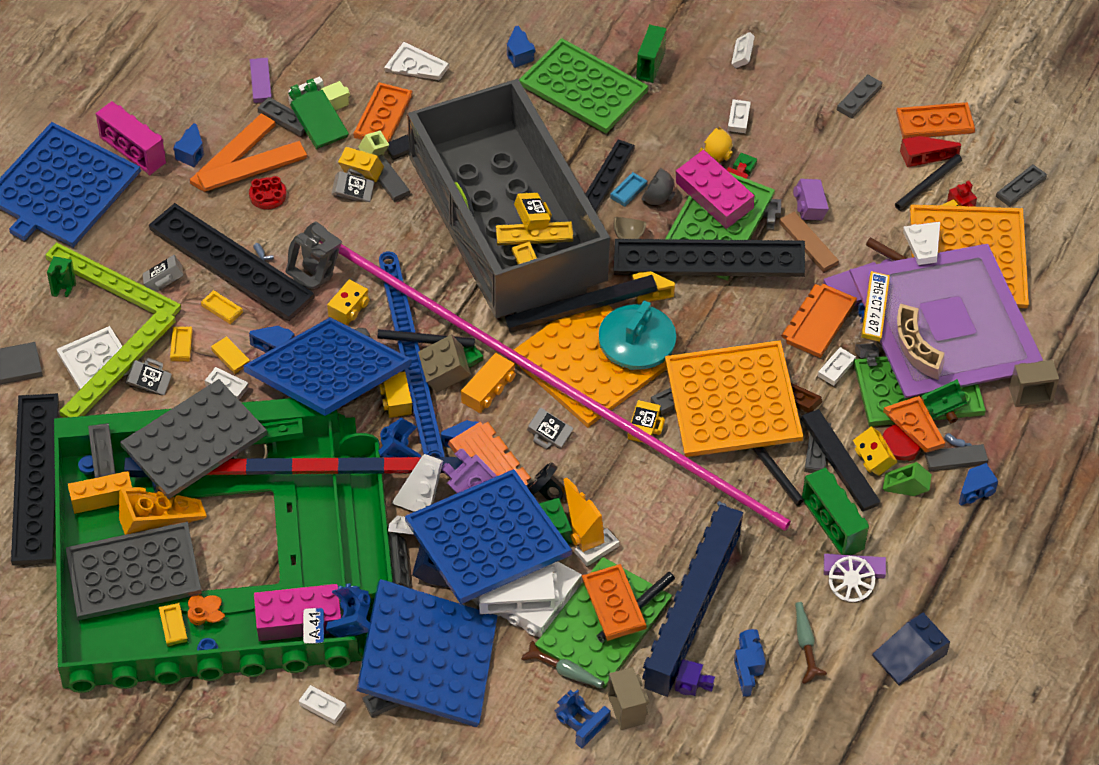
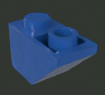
M515 26L507 43V57L514 68L533 62L534 53L536 52L533 43L528 41L526 33L522 32L519 26Z
M195 123L189 129H186L183 137L175 143L173 148L175 160L195 167L204 156L203 143Z
M987 463L969 469L959 499L960 506L974 503L977 499L989 497L996 492L998 480Z

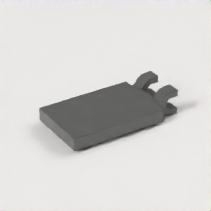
M36 342L0 348V385L43 376Z

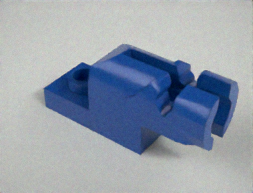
M749 629L739 634L740 649L735 650L734 664L743 697L751 696L752 687H755L754 676L762 675L766 666L763 646L759 642L760 636L756 629Z

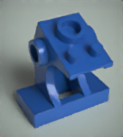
M399 418V420L384 427L380 433L383 446L379 450L380 456L421 457V454L407 447L409 443L407 438L417 426L404 418Z
M346 584V587L338 586V589L333 590L332 593L341 600L340 606L344 613L341 619L327 622L326 630L336 638L369 632L371 623L366 620L370 606L369 592L361 590L359 586H351V584Z
M578 689L575 692L570 690L557 702L559 707L554 710L557 719L561 723H566L576 731L575 744L580 748H583L610 722L611 710L603 706L598 712H591L584 706L585 701L579 696ZM579 713L586 721L580 723L573 717Z

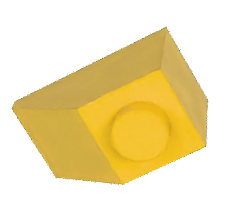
M651 271L632 275V280L653 275L658 289L656 292L635 297L637 304L642 303L644 300L651 302L674 297V282Z

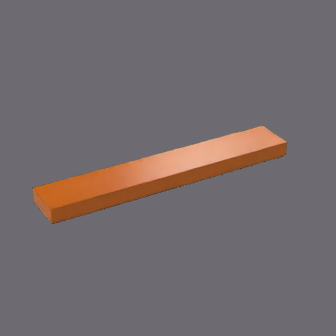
M261 113L190 179V184L205 192L197 178V174L238 161L276 126L275 121Z
M300 141L199 173L197 178L206 192L306 159L307 153Z

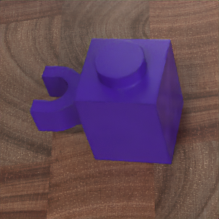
M683 659L676 679L675 691L683 695L696 696L698 687L712 692L715 676L702 675L703 664Z

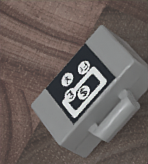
M349 168L347 173L340 171L335 175L332 195L370 202L374 181L364 178L363 174Z
M175 255L169 257L143 273L144 285L155 292L161 290L183 276L182 264Z
M147 358L144 363L135 360L128 374L126 384L165 395L172 374L162 370L163 363L151 358ZM148 363L159 366V368L148 365Z
M540 408L528 425L527 431L535 435L533 442L541 447L548 449L551 445H554L561 449L572 433L573 428L543 408ZM538 437L541 438V439H543L544 441L548 442V444H546V443H544L543 441H541L540 439H538Z

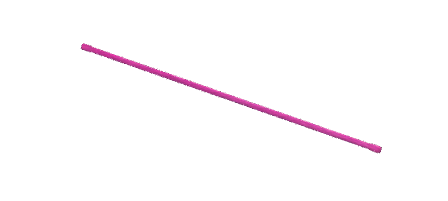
M341 244L338 253L744 504L783 531L788 529L791 520L776 511H772Z

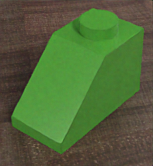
M918 462L885 473L883 490L916 496L929 491L932 474Z

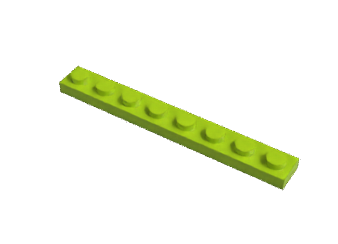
M57 242L45 254L46 260L50 262L53 256L72 259L76 275L153 314L162 309L175 317L181 310V304Z
M159 309L59 411L60 416L64 418L85 416L132 367L135 360L138 361L176 322L175 317Z

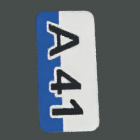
M322 608L304 609V643H322L324 641V610Z

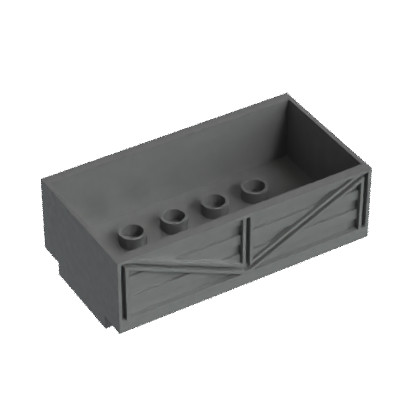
M518 79L407 113L409 158L495 318L587 293L588 287L608 281L610 236ZM459 180L462 181L470 197L474 218L455 185V182ZM538 193L542 202L547 204L552 214L549 223L572 221L573 242L531 244L537 258L517 264L512 247L518 245L497 246L496 225L523 224L514 206L517 194Z

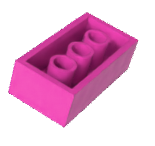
M111 101L95 113L99 137L131 162L140 166L147 174L151 175L166 164L163 138L158 133L151 131L146 124L139 122L134 115L127 113L122 106Z
M704 149L676 170V183L726 229L754 208V195Z
M338 584L254 593L258 640L268 641L304 637V609L322 608L324 610V634H331L326 630L327 622L341 619L339 598L332 593L333 590L338 589Z

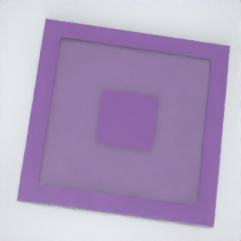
M988 244L940 252L937 256V263L918 265L916 258L913 257L849 270L864 306L866 304L871 271L890 275L880 343L905 398L924 395L958 379L961 387L1009 378L1012 377L1015 365L1043 361ZM900 303L919 308L918 329L922 339L933 348L945 353V363L939 380L920 372L904 355L898 340L897 315Z

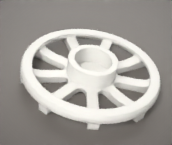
M855 556L841 558L832 566L829 573V584L833 593L840 599L847 602H858L865 599L872 592L875 585V573L866 560ZM852 560L861 562L855 571L853 570ZM848 561L849 571H846L840 563ZM865 565L870 573L860 575L859 572ZM838 567L844 573V576L833 575L835 568ZM871 576V585L861 581L862 578ZM832 579L843 580V583L834 588ZM858 585H862L869 590L862 596ZM844 586L848 587L846 597L837 592ZM852 588H855L859 598H849Z

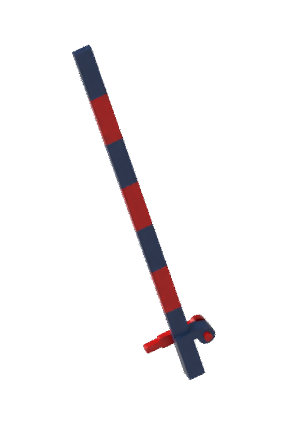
M421 457L229 459L206 475L411 473ZM434 457L443 461L442 466L445 463H449L454 470L463 463L458 457ZM125 458L124 472L129 471L130 477H148L132 458ZM152 481L155 493H157V491L161 492V490Z

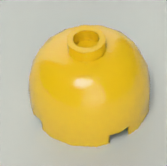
M721 127L716 128L704 142L706 144L704 150L718 163H721L723 160H729L733 154L731 151L733 146L732 138Z

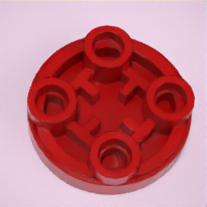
M278 176L252 180L249 198L254 206L269 210L279 207L286 200V187Z
M898 425L888 427L882 435L896 460L912 461L920 451L921 447Z

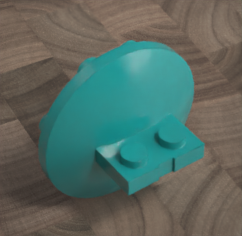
M644 300L641 305H626L610 312L600 325L599 345L605 356L619 366L630 370L648 369L663 363L665 356L672 354L676 345V330L667 315L651 307V303Z

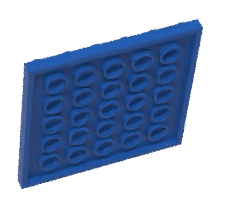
M51 122L0 177V209L18 219L23 217L33 222L38 230L74 248L141 172V168Z
M330 317L245 364L244 372L326 416L392 376L402 372L412 364L411 358Z
M514 469L405 516L406 523L460 604L572 555V549Z
M380 579L377 584L370 619L371 626L367 634L356 691L477 727L480 724L498 615L480 614L479 609Z

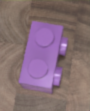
M800 179L794 187L793 195L796 197L797 210L800 212L801 219L823 220L829 208L821 180Z

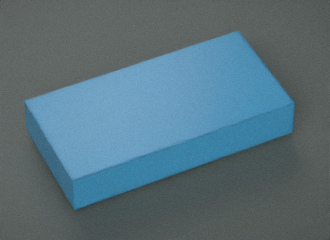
M632 172L610 194V198L625 207L647 186L648 181Z

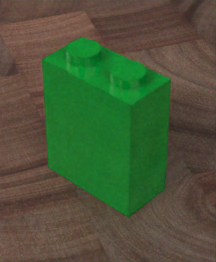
M649 24L637 54L636 79L654 83L665 55L667 28Z

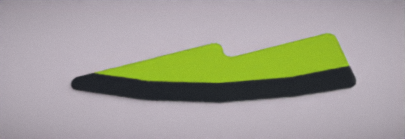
M459 180L455 182V185L474 218L470 197L462 181Z

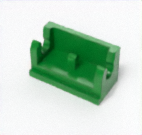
M53 256L47 270L51 295L57 297L61 289H66L65 297H68L73 286L77 284L72 259Z
M958 379L921 395L922 401L933 420L968 405L964 391L962 392Z

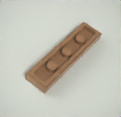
M795 211L780 218L779 224L794 240H805V253L822 272L839 264L837 257Z

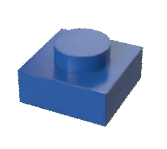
M20 217L9 228L10 234L25 241L37 228L33 222Z

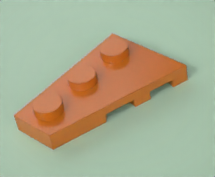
M920 396L884 407L883 412L926 453L945 446V441Z

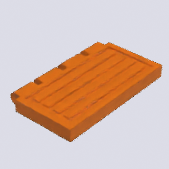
M815 284L808 294L809 297H806L800 306V311L796 312L790 321V325L786 327L781 336L786 339L787 344L821 358L857 303V298L828 285L822 284L820 286Z
M480 421L449 441L448 445L454 453L459 449H464L470 457L477 455L497 476L514 469L524 484L528 485L527 482L531 477L523 467L517 470L520 463L511 451L507 454L504 453L508 450V447L500 436L493 438L496 431L489 422L482 424Z

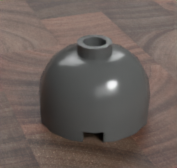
M662 168L658 169L641 200L655 206L662 205L667 200L671 201L676 193L673 191L675 186L673 177Z

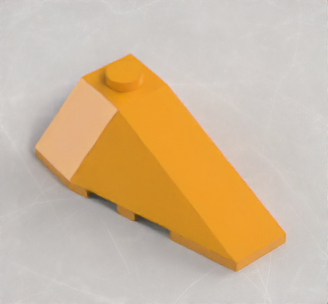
M567 477L564 478L565 496L573 533L571 538L574 545H578L582 552L605 543L601 513L590 499L586 501L583 492L579 493L577 487Z
M141 487L121 488L119 491V521L125 535L183 522L190 523L207 517L202 502L199 499L180 495L168 499L160 491H157V493L147 492L146 488Z

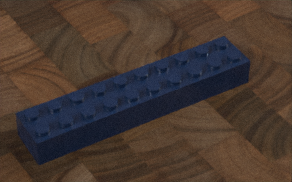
M721 504L718 511L713 512L710 520L712 524L710 527L707 526L704 531L703 538L705 539L703 543L699 542L697 546L696 559H691L688 568L690 572L688 575H684L681 582L683 587L681 591H677L675 594V605L668 609L666 615L668 620L666 624L662 623L658 633L660 637L658 641L654 640L651 652L653 653L644 662L643 669L645 671L642 677L645 680L644 689L668 697L679 673L682 660L686 658L740 538L744 512Z

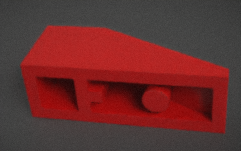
M923 136L908 137L902 139L900 153L906 166L912 167L948 160L955 154L960 155L961 143Z

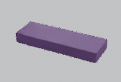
M268 58L250 59L254 103L264 102L268 97L271 98Z
M824 554V575H829L832 566L841 558L855 555ZM855 556L866 560L875 573V578H885L886 557ZM852 560L854 571L859 567L861 562ZM848 561L840 563L846 571H849ZM865 565L860 570V575L870 573ZM836 567L833 575L844 576V573Z

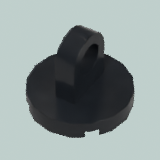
M553 462L544 466L535 475L533 483L531 482L527 485L532 495L539 491L548 500L557 498L561 500L565 488L553 476L558 468ZM554 487L558 489L559 494H552L549 488Z

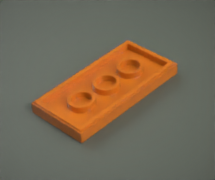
M378 82L353 133L354 138L363 140L366 134L381 130L387 142H390L412 98L413 91Z
M968 102L896 109L903 139L916 136L935 137L975 133V126Z
M621 564L582 575L583 583L607 641L647 629Z

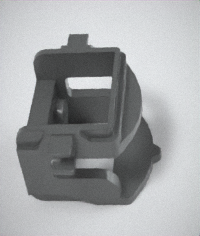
M313 222L303 233L298 234L291 241L285 272L304 287L309 289L318 288L333 276L334 266L342 241L318 222ZM300 246L303 256L302 267L314 276L312 277L295 267ZM311 253L320 257V261L318 262L312 258Z

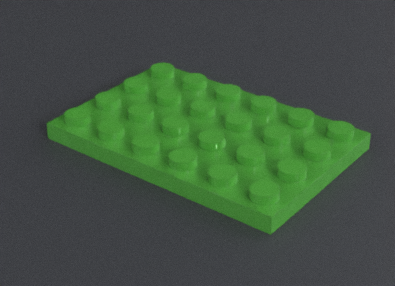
M563 38L519 79L522 87L604 133H607L648 92L649 88L643 82Z
M730 173L754 195V208L726 229L689 195L665 239L750 240L770 204L775 190ZM717 276L727 281L730 276Z
M887 356L875 357L877 366H868L866 358L854 359V367L869 427L895 424L883 412L884 407L914 398L904 397ZM979 385L961 387L962 392L964 391L968 405L954 411L957 417L985 415L986 410ZM944 415V416H942V417H940V418H938V419H935V420H942V419H947V418H946V416Z
M602 557L590 573L617 564ZM623 568L637 600L653 584ZM582 583L535 645L541 652L558 660L568 659L579 665L596 678L604 681L603 688L606 689L609 673L620 670L671 602L672 595L662 590L640 610L647 629L601 643L596 635L602 631L585 585Z

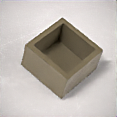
M452 334L418 352L426 382L437 393L471 376L463 346Z
M1053 360L1020 363L1014 366L1009 390L1015 407L1053 402L1059 381Z
M633 667L609 673L608 697L620 730L645 724V717L648 715L646 706L649 704L648 695L642 691L641 677L639 674L636 675Z

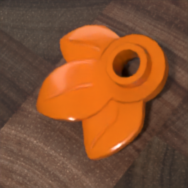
M201 595L191 596L188 601V607L190 608L188 610V618L190 622L194 625H202L205 621L216 623L224 619L225 615L219 611L222 602L221 598L214 595L206 596L205 598Z

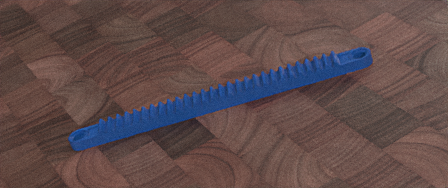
M391 251L383 252L379 256V267L403 282L397 255ZM386 259H391L394 261L391 264L384 263ZM383 281L394 331L416 333L407 295ZM397 341L399 353L411 358L412 365L404 369L403 372L406 373L412 401V411L422 453L431 457H445L428 383L426 382L418 354L420 351L419 345L416 342Z

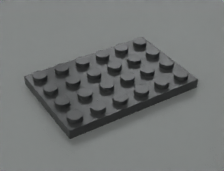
M218 379L120 443L121 447L161 492L170 499L266 436L267 430L225 384Z
M188 522L66 547L78 621L202 594Z

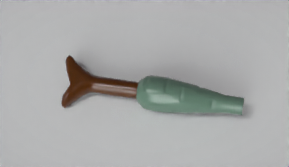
M797 602L795 603L797 639L799 646L805 652L807 671L802 683L806 684L815 676L827 675V672L815 665L812 650L815 644L814 634L804 611L803 603Z
M534 641L530 642L529 651L523 654L521 658L522 661L538 659L555 667L560 675L569 679L590 684L600 689L604 685V681L596 678L568 659L558 660L541 652Z

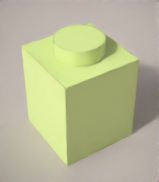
M340 81L321 88L335 110L349 105L350 92Z
M380 130L366 134L358 148L360 151L379 156L384 155L389 144Z

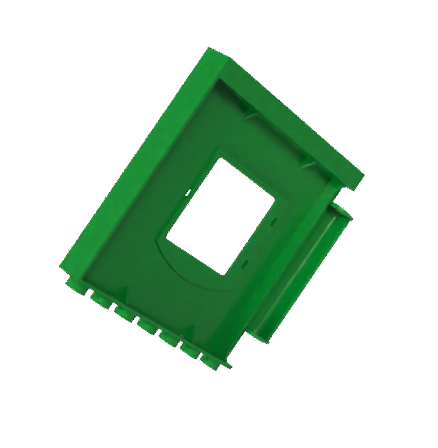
M293 398L241 402L261 424L302 418L304 438L267 443V458H381L378 438L367 433H356L355 417L345 418L344 415L338 413L337 409L324 416ZM171 409L54 419L58 670L63 689L70 688L74 692L85 693L93 690L95 686L111 684L116 688L128 689L136 686L138 682L153 680L159 684L171 685L177 683L180 678L198 676L202 680L213 681L228 673L240 672L247 677H256L262 675L265 670L283 668L286 672L298 673L306 670L308 666L325 664L332 669H341L348 666L350 662L362 661L368 632L338 638L332 634H324V641L322 643H304V637L259 641L254 593L331 584L346 587V584H351V586H359L361 590L369 592L370 606L366 620L370 622L379 580L382 579L394 583L383 474L205 475L173 497L180 495L189 498L273 492L280 575L279 583L202 591L200 595L203 598L214 595L222 600L219 611L225 615V618L216 623L205 621L202 625H194L190 622L188 618V610L190 609L188 601L191 597L78 621L66 547L125 535L119 521V504L74 514L68 484L95 478V474L86 475L80 471L78 466L81 458L92 456L88 426L109 423L116 474L124 472L125 458L131 457L121 447L120 442ZM130 477L132 488H146L147 492L155 493L152 480L149 477ZM292 504V512H288L287 505ZM291 557H296V565H292ZM179 603L188 642L167 647L159 607ZM340 606V613L342 618L344 610H342ZM211 638L217 643L218 649L197 651V646L202 639Z

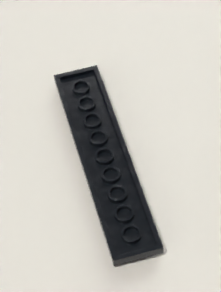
M176 203L149 224V229L288 321L293 319L315 298V294Z
M615 239L614 275H633L651 271L658 275L805 277V240Z
M58 393L18 395L11 547L12 566L49 564L54 561V419L59 416Z

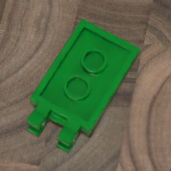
M313 78L306 81L307 85L304 86V89L307 93L301 95L297 84L290 87L291 91L288 94L293 100L290 106L315 149L348 137L349 133L323 89L317 90Z

